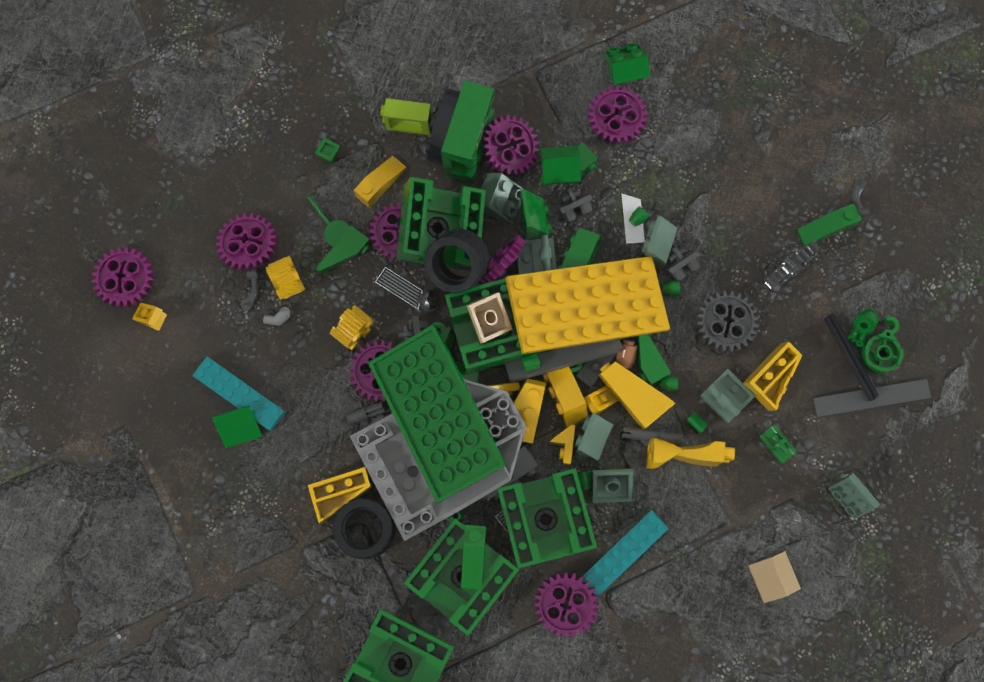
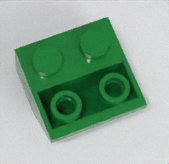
M629 43L625 47H611L609 50L604 51L609 76L614 85L650 77L648 55L640 44Z

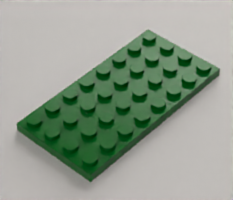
M436 325L429 326L368 362L436 503L448 499L507 466Z

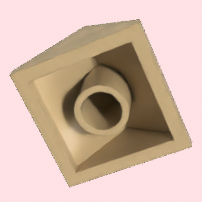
M499 292L472 301L467 305L480 343H484L512 330Z
M785 551L748 565L763 603L789 596L801 589Z

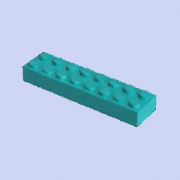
M209 357L204 359L192 375L238 409L250 405L256 421L271 432L286 413Z
M652 510L649 511L583 575L582 582L590 581L588 588L595 587L593 594L599 596L669 528Z

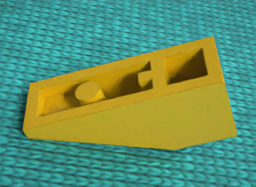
M391 156L368 174L354 189L356 197L367 207L371 208L407 167L394 156Z

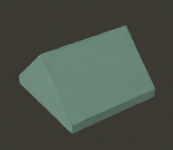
M633 469L592 471L593 503L632 502Z

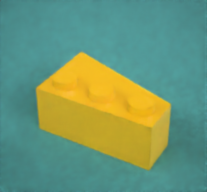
M789 341L780 343L743 382L768 411H777L778 404L782 395L787 390L788 382L793 377L802 354Z
M570 367L542 374L544 381L549 383V393L552 399L555 398L559 415H562L566 427L584 422L588 416L587 405Z
M527 378L513 402L526 424L523 442L533 444L546 382Z
M365 467L308 485L318 523L324 524L335 516L344 504L358 499L373 488L368 470Z

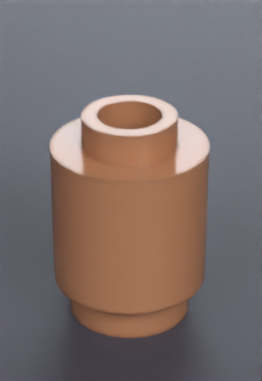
M623 339V342H621L623 351L618 352L616 356L617 363L624 368H632L636 360L638 345L634 344L635 341L631 339Z

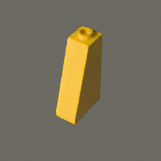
M608 362L600 368L599 378L641 429L647 428L675 404L670 398L617 362L612 364Z

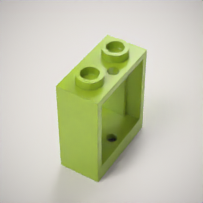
M386 98L385 105L381 106L382 122L385 123L386 130L430 135V124L433 118L431 104Z

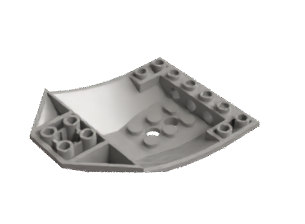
M463 379L507 466L440 503H436L393 413L350 436L404 541L454 515L511 481L526 424L507 391ZM414 466L418 468L419 473L416 477H410L407 474L409 467Z

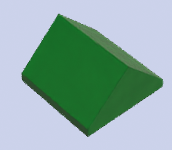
M578 145L540 148L544 185L581 182V156Z

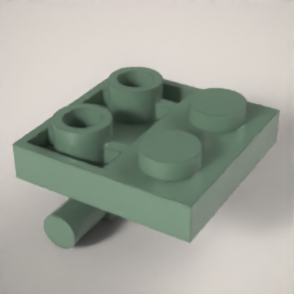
M541 235V239L524 240V247L517 257L519 274L557 270L553 238H548V235Z
M727 369L700 397L728 424L755 395Z
M854 473L850 475L845 474L841 477V480L828 488L833 497L842 504L846 512L853 519L876 509L880 505Z

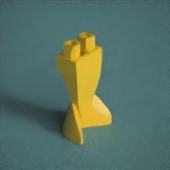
M651 438L647 448L646 469H655L672 458L694 465L717 467L722 463H730V460L733 461L735 459V448L725 447V442L718 441L697 446L678 447L665 440Z

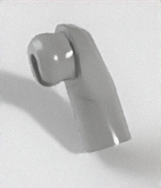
M282 307L275 316L265 314L263 323L281 326L290 318L291 311L287 307Z

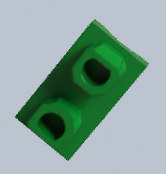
M775 424L759 436L780 464H783L797 453L796 449Z

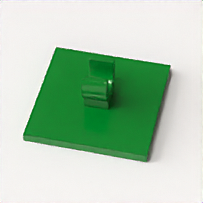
M250 405L212 417L225 448L263 437Z

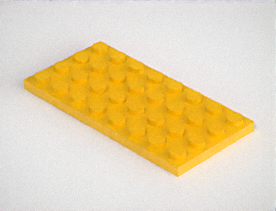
M651 256L507 276L505 278L522 354L670 330Z

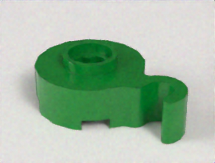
M887 316L882 320L883 324L890 326V330L886 329L880 334L871 337L861 349V359L864 366L876 374L891 372L901 364L904 358L903 347L901 348L900 344L896 341V337H894V333L899 330L900 324L893 316ZM881 350L883 351V354H885L883 358L879 355V351Z

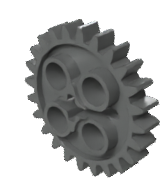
M815 242L807 247H802L794 255L791 254L765 283L770 289L775 288L779 284L783 285L791 277L799 274L814 259L813 256L821 248Z
M723 291L722 296L716 292L715 299L710 295L708 297L709 302L704 301L702 303L704 307L698 309L702 314L696 316L701 321L697 322L696 326L702 327L698 334L704 333L702 340H709L707 346L713 343L715 344L714 350L721 347V352H724L728 348L731 353L734 347L739 351L741 345L744 348L748 346L746 341L750 343L753 341L751 336L757 335V332L753 329L759 327L754 322L758 321L759 317L754 316L757 310H751L753 303H746L748 297L742 300L741 293L735 297L734 291H731L729 295H727L726 291ZM730 305L731 312L729 314L728 321L731 323L727 327V338H725L724 332L726 329L727 322L724 320L728 316V306ZM715 307H721L724 314H717ZM735 310L741 311L742 314H743V317H742V318L736 317L735 314H734V311H735ZM712 326H719L721 333H715ZM733 328L739 330V337H736L732 334L731 330Z

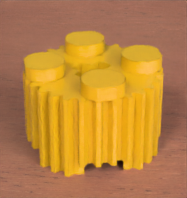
M290 256L275 261L266 267L268 276L280 300L283 298L285 300L305 290Z
M354 305L352 310L347 308L340 316L337 328L333 326L330 334L346 348L353 351L359 344L358 340L361 337L365 338L372 330L370 327L374 321Z

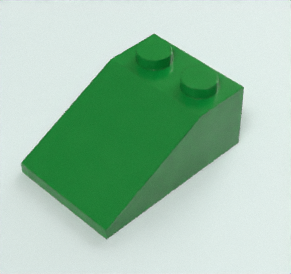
M525 189L521 190L520 208L525 239H541V235H548L549 238L552 228L551 223L547 222L546 216L549 215L548 205H544L543 198Z

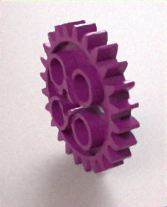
M616 85L615 90H612L609 86L608 92L602 89L601 95L596 94V100H591L592 106L588 108L590 113H588L587 118L591 119L588 124L594 125L591 131H598L597 138L602 135L603 142L608 138L610 144H612L613 140H616L617 145H619L620 140L627 144L628 138L634 141V135L640 136V131H644V125L647 123L645 118L648 116V112H645L647 105H642L644 99L638 100L639 93L632 95L633 89L626 92V86L619 90L618 85ZM622 101L625 105L620 106L616 102ZM601 110H607L609 114L604 115L601 113ZM632 116L635 120L630 121L626 117ZM617 125L619 129L614 130L610 126Z
M508 114L504 117L499 116L497 120H492L491 124L486 126L487 130L482 133L486 138L481 139V142L485 143V145L481 149L486 150L483 157H489L486 163L492 162V169L498 167V173L504 171L505 176H507L511 172V175L515 176L517 173L519 175L524 173V171L530 169L529 166L535 164L533 160L537 159L538 156L534 153L539 151L535 145L539 144V142L534 141L537 134L531 133L534 128H527L529 122L523 124L522 117L516 121V115L509 117ZM512 130L516 132L517 137L513 135ZM497 136L500 137L501 143L497 141ZM521 139L524 140V142L519 143L515 146L508 147L499 152L497 151V148H501L507 144L514 143ZM519 148L523 150V155L520 153ZM504 154L507 155L508 161L505 160Z
M398 202L397 207L390 203V209L384 205L383 212L378 210V217H372L375 223H370V228H372L369 230V235H372L370 242H375L373 249L379 248L378 255L384 253V259L391 256V262L397 257V223L390 224L388 220L396 219L398 221L402 208L400 202ZM385 236H391L393 240L390 242H386L383 238Z
M243 213L242 218L236 215L235 221L230 218L229 225L224 223L225 230H219L222 236H216L218 243L215 245L218 248L217 253L221 260L228 267L231 266L233 270L239 268L241 272H243L245 267L250 272L252 266L258 270V264L265 266L264 260L270 261L269 254L275 255L272 249L277 248L275 243L278 241L275 235L277 233L273 229L271 222L268 223L266 218L262 219L259 214L255 218L253 213L247 217Z
M517 235L508 244L505 243L495 253V258L492 256L489 260L488 271L478 283L482 285L497 280L507 270L506 268L510 267L517 259L518 253L524 247L525 241Z
M118 247L116 253L110 249L111 255L109 256L104 253L105 259H98L100 266L94 265L97 272L92 273L96 277L91 282L96 285L93 290L98 292L97 296L103 297L102 301L105 303L109 302V305L112 307L116 304L118 308H121L122 304L129 308L130 302L136 306L137 299L143 302L142 295L149 296L146 290L153 289L149 283L155 282L150 277L155 273L150 270L153 265L148 263L149 259L144 257L142 252L137 254V250L134 248L130 252L128 247H125L124 252ZM119 264L118 269L112 271L113 266ZM137 266V270L131 273V268ZM116 282L115 287L109 289L110 284ZM131 284H134V289L128 291V287Z
M374 340V346L366 343L367 349L360 347L361 353H354L357 359L350 360L354 366L348 367L349 370L353 371V373L349 374V378H355L351 385H358L355 391L359 392L362 390L360 394L362 398L367 394L368 401L374 397L376 403H378L379 398H382L385 403L386 399L381 389H375L373 386L376 379L372 371L369 374H362V368L369 366V358L375 359L378 355L392 349V342L385 346L384 340L381 341L380 345Z
M568 571L565 572L563 577L560 572H557L556 579L553 575H550V582L544 580L543 585L545 587L539 586L538 590L541 593H536L535 598L539 599V601L534 603V606L539 607L535 614H541L538 621H545L543 628L550 626V633L557 630L558 637L561 635V632H564L566 638H568L569 632L576 637L577 630L584 634L583 627L590 629L589 622L595 623L596 620L592 615L596 616L599 613L594 609L600 605V603L594 602L599 596L592 595L595 587L588 588L590 581L582 582L583 575L577 579L576 572L573 573L572 577H569ZM569 587H571L572 593L569 600V607L566 611L565 621H561L562 613L565 606L564 602L567 598ZM555 588H562L565 595H556ZM574 594H582L584 600L582 602L576 601ZM551 607H556V608H558L560 614H559V615H553V614H551V613H550V608H551ZM576 613L579 616V620H571L569 614Z

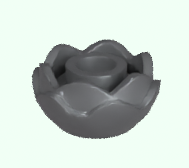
M426 289L419 297L420 307L428 313L435 312L438 308V295L434 293V290Z

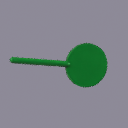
M307 196V199L328 224L324 230V238L330 246L334 247L350 226L342 220L330 222L314 200Z

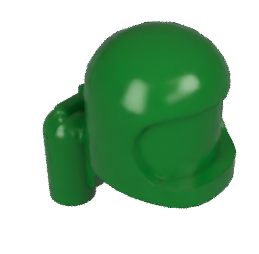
M865 308L859 311L854 320L855 328L850 331L847 337L850 343L856 342L858 347L864 346L868 339L867 334L872 333L879 322V316L875 310Z

